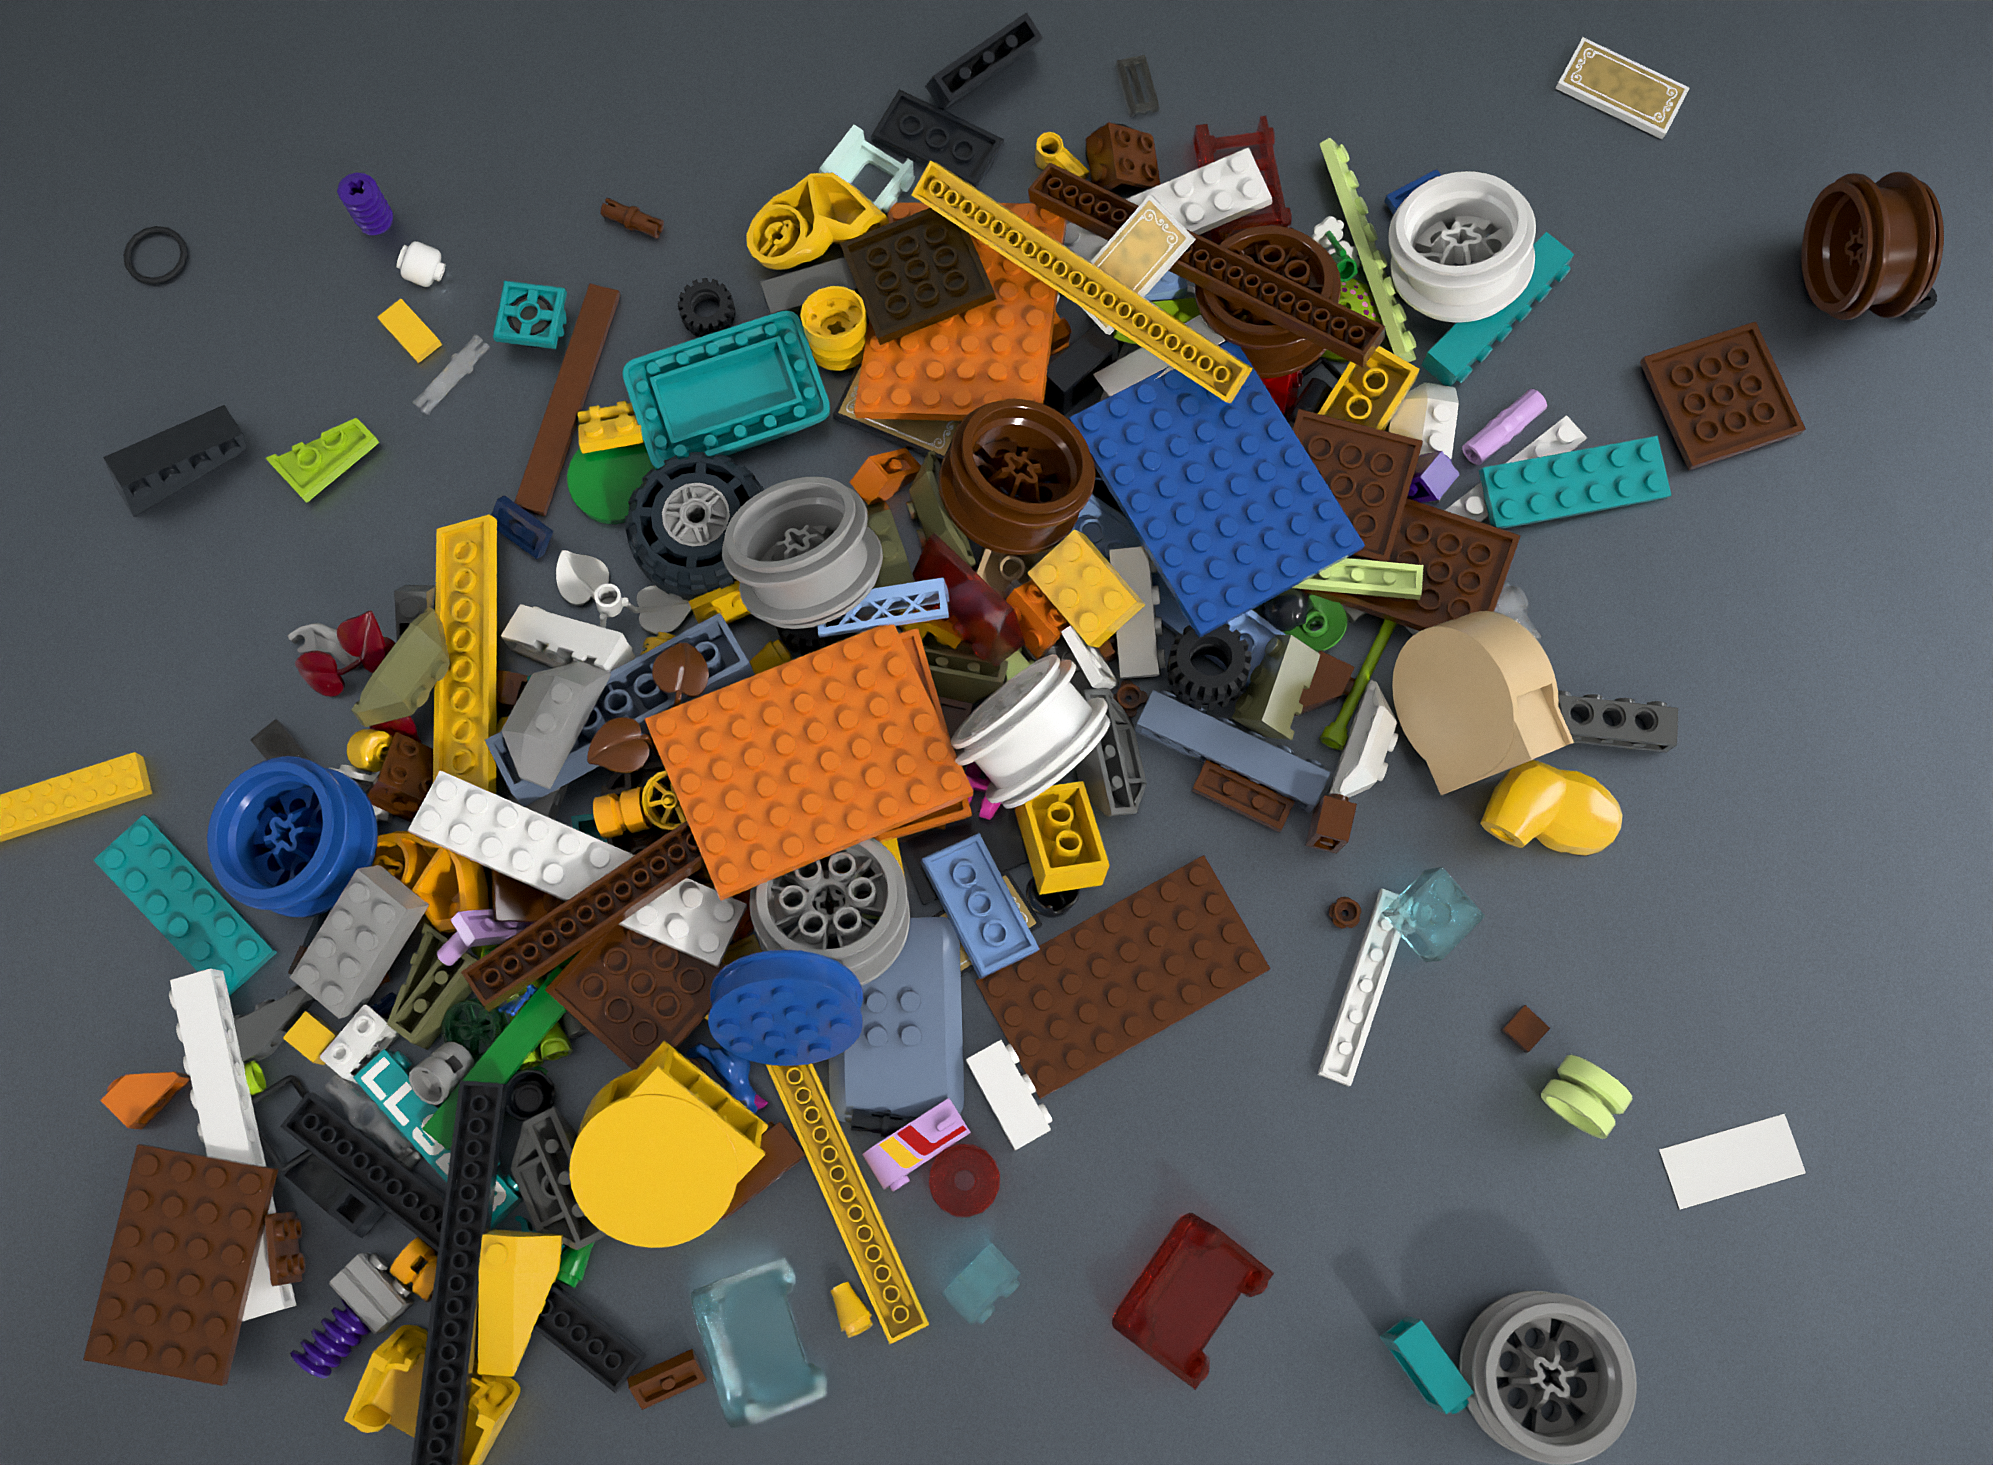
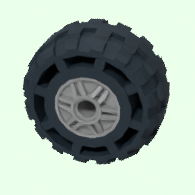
M691 452L688 457L678 459L676 455L664 460L665 465L657 470L651 469L642 477L643 483L639 488L633 490L628 501L629 510L628 515L625 516V530L630 550L637 565L645 576L659 589L669 595L672 593L680 596L683 600L690 601L715 589H723L734 584V581L737 580L728 572L723 562L722 546L725 532L731 518L740 507L764 490L750 470L745 466H739L733 462L732 458L721 454L707 456L705 452Z

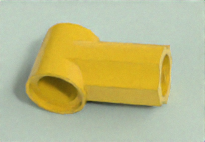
M1046 132L1039 136L1036 143L1034 160L1040 169L1044 170L1049 163H1052L1085 180L1088 178L1090 171L1063 146V141L1059 135L1053 132ZM1044 149H1051V150H1053L1055 153H1053V154H1046V153L1043 152L1042 150H1044Z

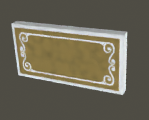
M1583 37L1555 89L1663 139L1690 88Z
M1149 195L1090 263L1145 297L1196 239L1153 195ZM1082 308L1106 334L1111 335L1115 330Z

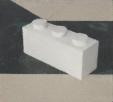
M999 1040L967 1058L966 1063L1014 1151L1049 1132L1051 1129L1048 1124L1053 1120L1043 1103L1039 1106L1036 1104L1032 1096L1036 1089L1028 1074L1026 1073L1021 1076L1015 1066L1020 1060L1012 1045L1004 1046L1002 1040Z

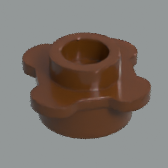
M1130 680L1121 682L1118 692L1113 694V699L1122 706L1129 718L1135 717L1139 706L1145 704L1148 700L1147 693L1141 691ZM1127 696H1130V697L1132 698V700H1131V701H1127V700H1126V697H1127Z

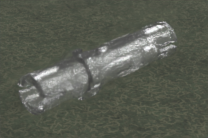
M475 334L458 354L454 353L450 357L452 361L416 400L414 399L413 404L417 408L420 407V410L428 416L466 373L470 374L474 370L472 366L490 349V346L486 342L483 343V339Z

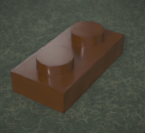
M690 1349L628 1377L627 1381L631 1393L640 1408L644 1410L707 1381L705 1370L693 1349Z

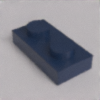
M502 496L498 498L491 516L497 519V531L534 558L538 559L544 556L553 530L508 497Z

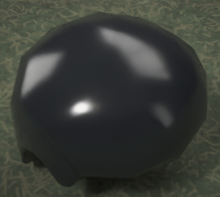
M1290 588L1262 604V613L1264 619L1274 628L1280 631H1291L1306 623L1308 611L1313 608V603L1305 590Z
M1034 877L1030 879L1026 886V897L1032 909L1036 913L1048 918H1057L1065 915L1080 896V889L1039 895Z
M533 1069L519 1071L506 1083L508 1084L505 1109L516 1120L526 1121L553 1107L555 1100L554 1084L542 1071Z

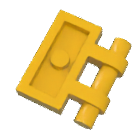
M627 400L619 401L614 406L600 408L599 405L589 407V410L578 412V419L581 424L579 425V446L582 454L644 443L641 425H638L632 404L627 403Z

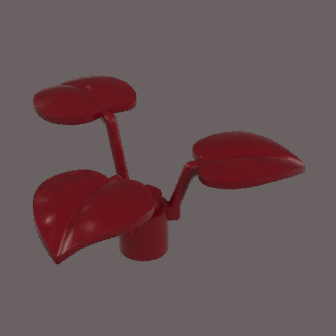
M372 610L346 619L337 628V638L342 648L348 654L359 657L356 661L342 669H337L335 659L322 651H308L296 659L295 666L298 668L299 674L316 692L329 697L339 695L345 688V682L340 675H345L363 664L367 671L374 673L396 644L392 639L383 637ZM410 716L369 726L370 729L384 731L392 737L395 733H400L422 743Z

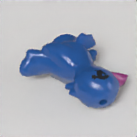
M699 1043L686 1052L688 1058H703L708 1061L716 1075L726 1084L725 1090L754 1114L758 1109L764 1108L769 1103L761 1098L750 1085V1060L729 1052L721 1045L719 1048H711Z

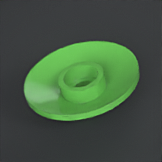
M1309 595L1313 608L1308 611L1306 623L1291 631H1284V633L1294 636L1316 652L1324 651L1333 647L1343 637L1347 628V615L1339 602ZM1315 626H1322L1321 629L1312 631Z

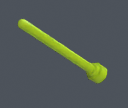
M1384 620L1335 722L1325 726L1319 738L1326 746L1335 750H1343L1348 740V729L1346 727L1397 623Z

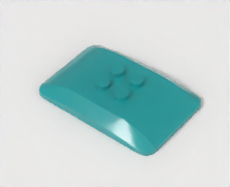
M788 310L632 359L627 362L622 371L638 425H641L642 437L650 461L656 469L665 465L664 460L676 455L678 459L688 457L691 452H705L707 456L719 454L727 456L820 423L829 416L831 410L829 399L805 336L801 320L797 314Z

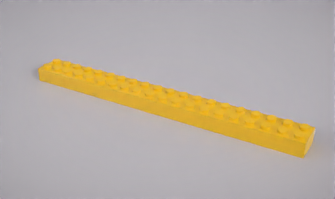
M930 160L911 194L913 197L1227 403H1232L1251 373L1252 367L940 164Z
M133 752L0 794V842L152 794L144 757Z
M755 934L729 945L722 962L727 966L737 959L762 952ZM766 1064L889 1344L928 1326L930 1323L814 1064L795 1066Z

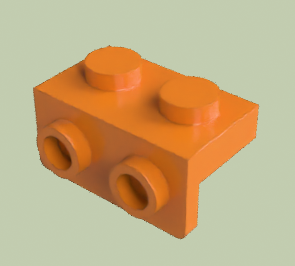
M1033 580L1015 588L996 612L1037 660L1045 656L1060 636H1062L1061 631L1071 626Z

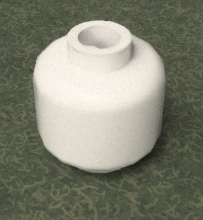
M414 241L409 246H403L396 267L400 269L401 276L405 280L423 287H429L434 280L440 282L446 264L441 263V253L439 250Z

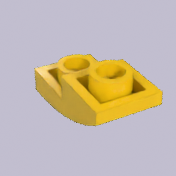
M951 618L899 625L903 632L918 628L921 640L929 631L939 643L949 645L954 649L961 642L967 627Z

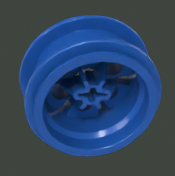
M293 756L276 757L262 761L235 778L218 799L210 817L207 833V847L212 868L219 883L229 895L249 907L271 910L281 915L296 918L316 916L331 910L355 871L359 868L372 866L378 840L377 822L373 806L369 797L357 782L339 771L324 768L308 759ZM283 808L286 814L280 813ZM266 848L271 849V851L266 853Z

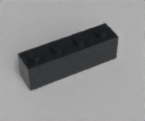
M1026 12L935 74L925 87L938 107L945 110L1033 50L1043 37Z

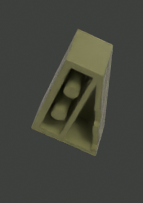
M424 923L421 931L424 934L417 954L413 953L410 961V964H412L406 983L400 987L387 1025L412 1044L428 1050L472 991L461 971L479 959L466 951L453 965H445L439 960L437 951L449 938Z

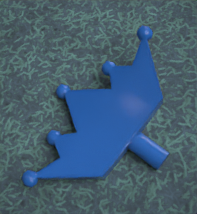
M529 984L525 994L498 1008V1011H506L507 1014L510 1013L511 1016H515L519 1008L524 1005V1002L529 1000L538 989L534 985Z

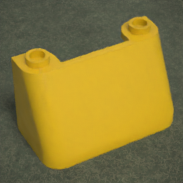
M403 1325L372 1353L344 1421L364 1433L377 1432L389 1423L415 1438L428 1336L427 1330L416 1325ZM477 1358L474 1359L462 1465H482L521 1392L518 1383L509 1376L478 1374Z

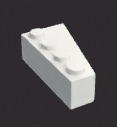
M520 604L501 635L511 651L553 668L581 661L611 672L636 658L632 647L628 644L623 633L546 612L536 606L532 608Z

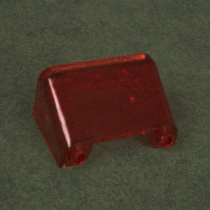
M1188 1213L1176 1222L1113 1315L1112 1326L1196 1390L1199 1384L1207 1377L1210 1370V1358L1203 1352V1349L1241 1293L1247 1297L1263 1293L1274 1272L1219 1228L1193 1213Z

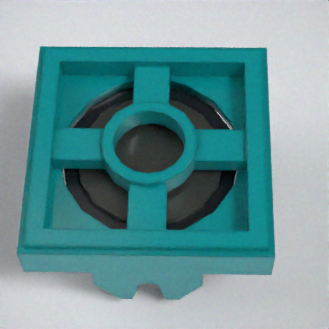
M504 281L492 336L494 341L519 344L531 348L544 347L556 349L558 337L564 336L563 324L567 322L564 309L567 296L566 289Z

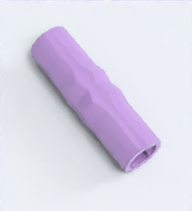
M1529 389L1508 408L1502 410L1497 417L1491 419L1482 430L1462 446L1466 458L1475 465H1481L1498 449L1508 444L1514 436L1520 434L1525 426L1547 409V402L1543 395L1537 390Z

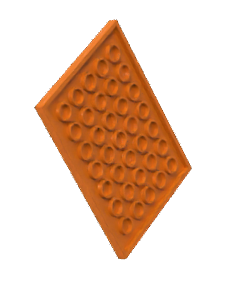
M895 203L887 213L889 224L930 207L924 203ZM1000 203L1064 245L1067 227L1066 219L1033 203ZM970 234L994 290L996 300L882 345L879 344L869 319L854 407L856 418L962 421L975 409L1000 400L1025 399L1043 404L1058 291Z
M894 624L877 626L644 719L720 901L973 796V789L962 766L955 762L958 757Z

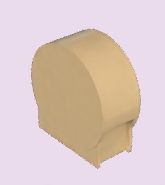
M1473 612L1419 631L1401 649L1393 672L1392 689L1396 713L1406 737L1420 756L1426 760L1441 795L1574 743L1558 707L1557 682L1551 663L1535 637L1514 619L1497 612Z

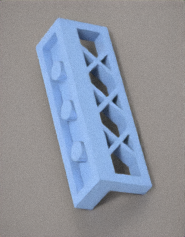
M944 578L874 588L856 607L836 618L842 619L838 625L826 627L825 623L817 625L818 635L822 638L866 631L883 625L894 624L898 626L949 618L947 602L950 600ZM940 603V609L926 611L920 607ZM908 608L903 615L893 616L888 612ZM875 613L874 616L867 621H861L857 617H855Z

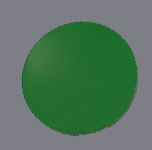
M645 443L582 454L580 448L577 450L568 468L567 484L575 504L589 518L605 524L625 523V516L628 515L629 510L628 501L633 490L641 486L643 483L642 477L654 468Z

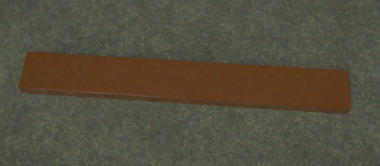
M589 284L515 499V503L527 512L546 517L579 420L578 412L582 411L621 296L619 290Z

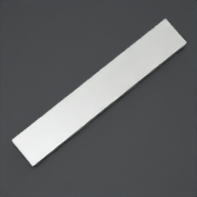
M1383 888L1379 890L1317 1075L1348 1087L1351 1086L1413 901L1412 899Z

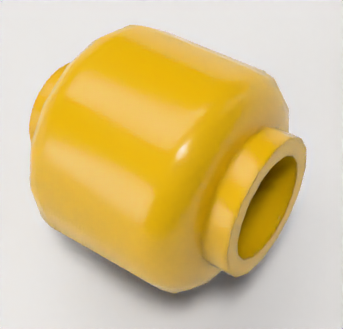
M362 729L355 732L347 744L346 753L348 760L354 767L368 772L380 771L392 736L384 731Z

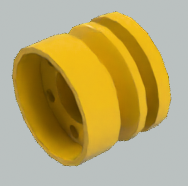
M842 286L825 287L808 296L802 305L800 317L805 336L817 365L828 370L842 371L853 368L861 363L868 330L866 309L862 298L855 291Z

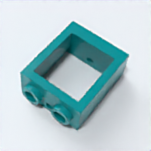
M1406 1316L1380 1336L1430 1408L1444 1414L1449 1412L1456 1414L1469 1404L1467 1398L1474 1391L1421 1319Z

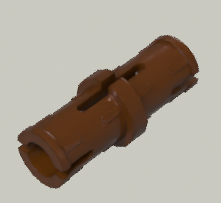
M606 198L605 203L602 204L601 216L624 224L625 228L630 231L636 229L657 239L664 227L662 219L639 211V207L633 205L629 207L611 198Z

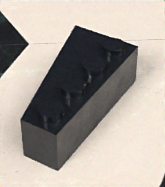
M222 405L103 458L117 491L134 517L226 461L237 457L240 453L247 450L243 433L226 406Z

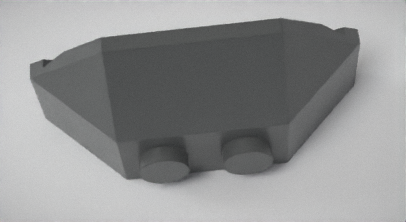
M1083 689L1079 693L1086 701L1099 697L1107 702L1108 708L1105 714L1110 719V725L1098 744L1075 766L1078 781L1084 782L1089 801L1107 816L1134 815L1138 812V805L1143 797L1147 782L1133 722L1122 706L1113 699L1114 695L1110 689Z
M552 1107L524 1121L521 1128L522 1133L512 1161L511 1171L538 1233L563 1235L562 1243L576 1250L607 1236L606 1233L598 1229L585 1216L572 1191L570 1159L578 1134L556 1107Z

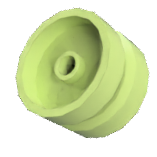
M1568 1055L1557 1069L1561 1080H1550L1541 1092V1098L1553 1111L1575 1127L1594 1137L1605 1139L1615 1126V1119L1612 1114H1623L1632 1101V1095L1617 1079L1603 1069L1581 1057Z

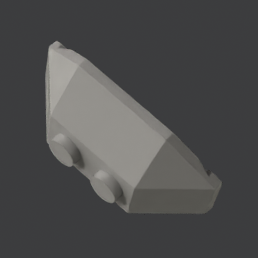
M580 661L536 672L531 675L501 730L521 779L551 789L611 676L610 672Z

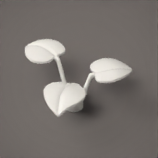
M562 550L556 568V581L561 596L567 602L577 606L586 604L592 597L600 613V627L606 628L607 617L618 615L623 606H625L633 613H640V625L649 633L658 635V632L671 633L683 623L692 610L688 600H683L680 596L672 593L669 595L656 585L639 591L637 594V604L639 607H635L629 602L628 598H621V593L617 586L609 583V571L603 562L591 556L575 554L566 550Z

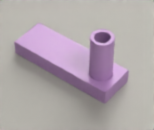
M493 909L459 911L451 919L457 932L437 951V956L442 963L451 966L470 947L503 944L535 922H496Z

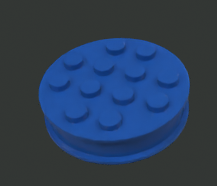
M772 950L751 954L737 959L724 967L716 975L711 985L710 1001L712 1006L709 1011L708 1026L713 1038L729 1052L753 1062L779 1066H795L824 1061L839 1055L851 1047L862 1031L863 1017L860 1008L863 1002V990L860 981L846 966L820 954L798 950Z

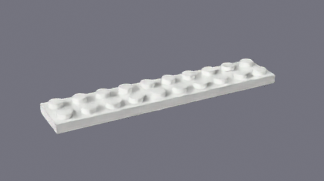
M439 771L408 829L413 835L564 901L569 900L635 856L443 771ZM686 878L619 923V925L719 968L747 909V904L732 897L720 901L716 890Z

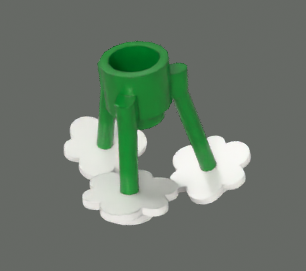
M1329 216L1314 227L1313 231L1315 234L1311 238L1324 248L1332 244L1334 248L1329 249L1328 253L1337 265L1341 282L1352 279L1358 273L1357 268L1360 264V260L1356 257L1358 251L1355 246L1350 247L1347 241H1339L1343 237L1341 229L1344 227V223L1341 220H1336L1333 216Z

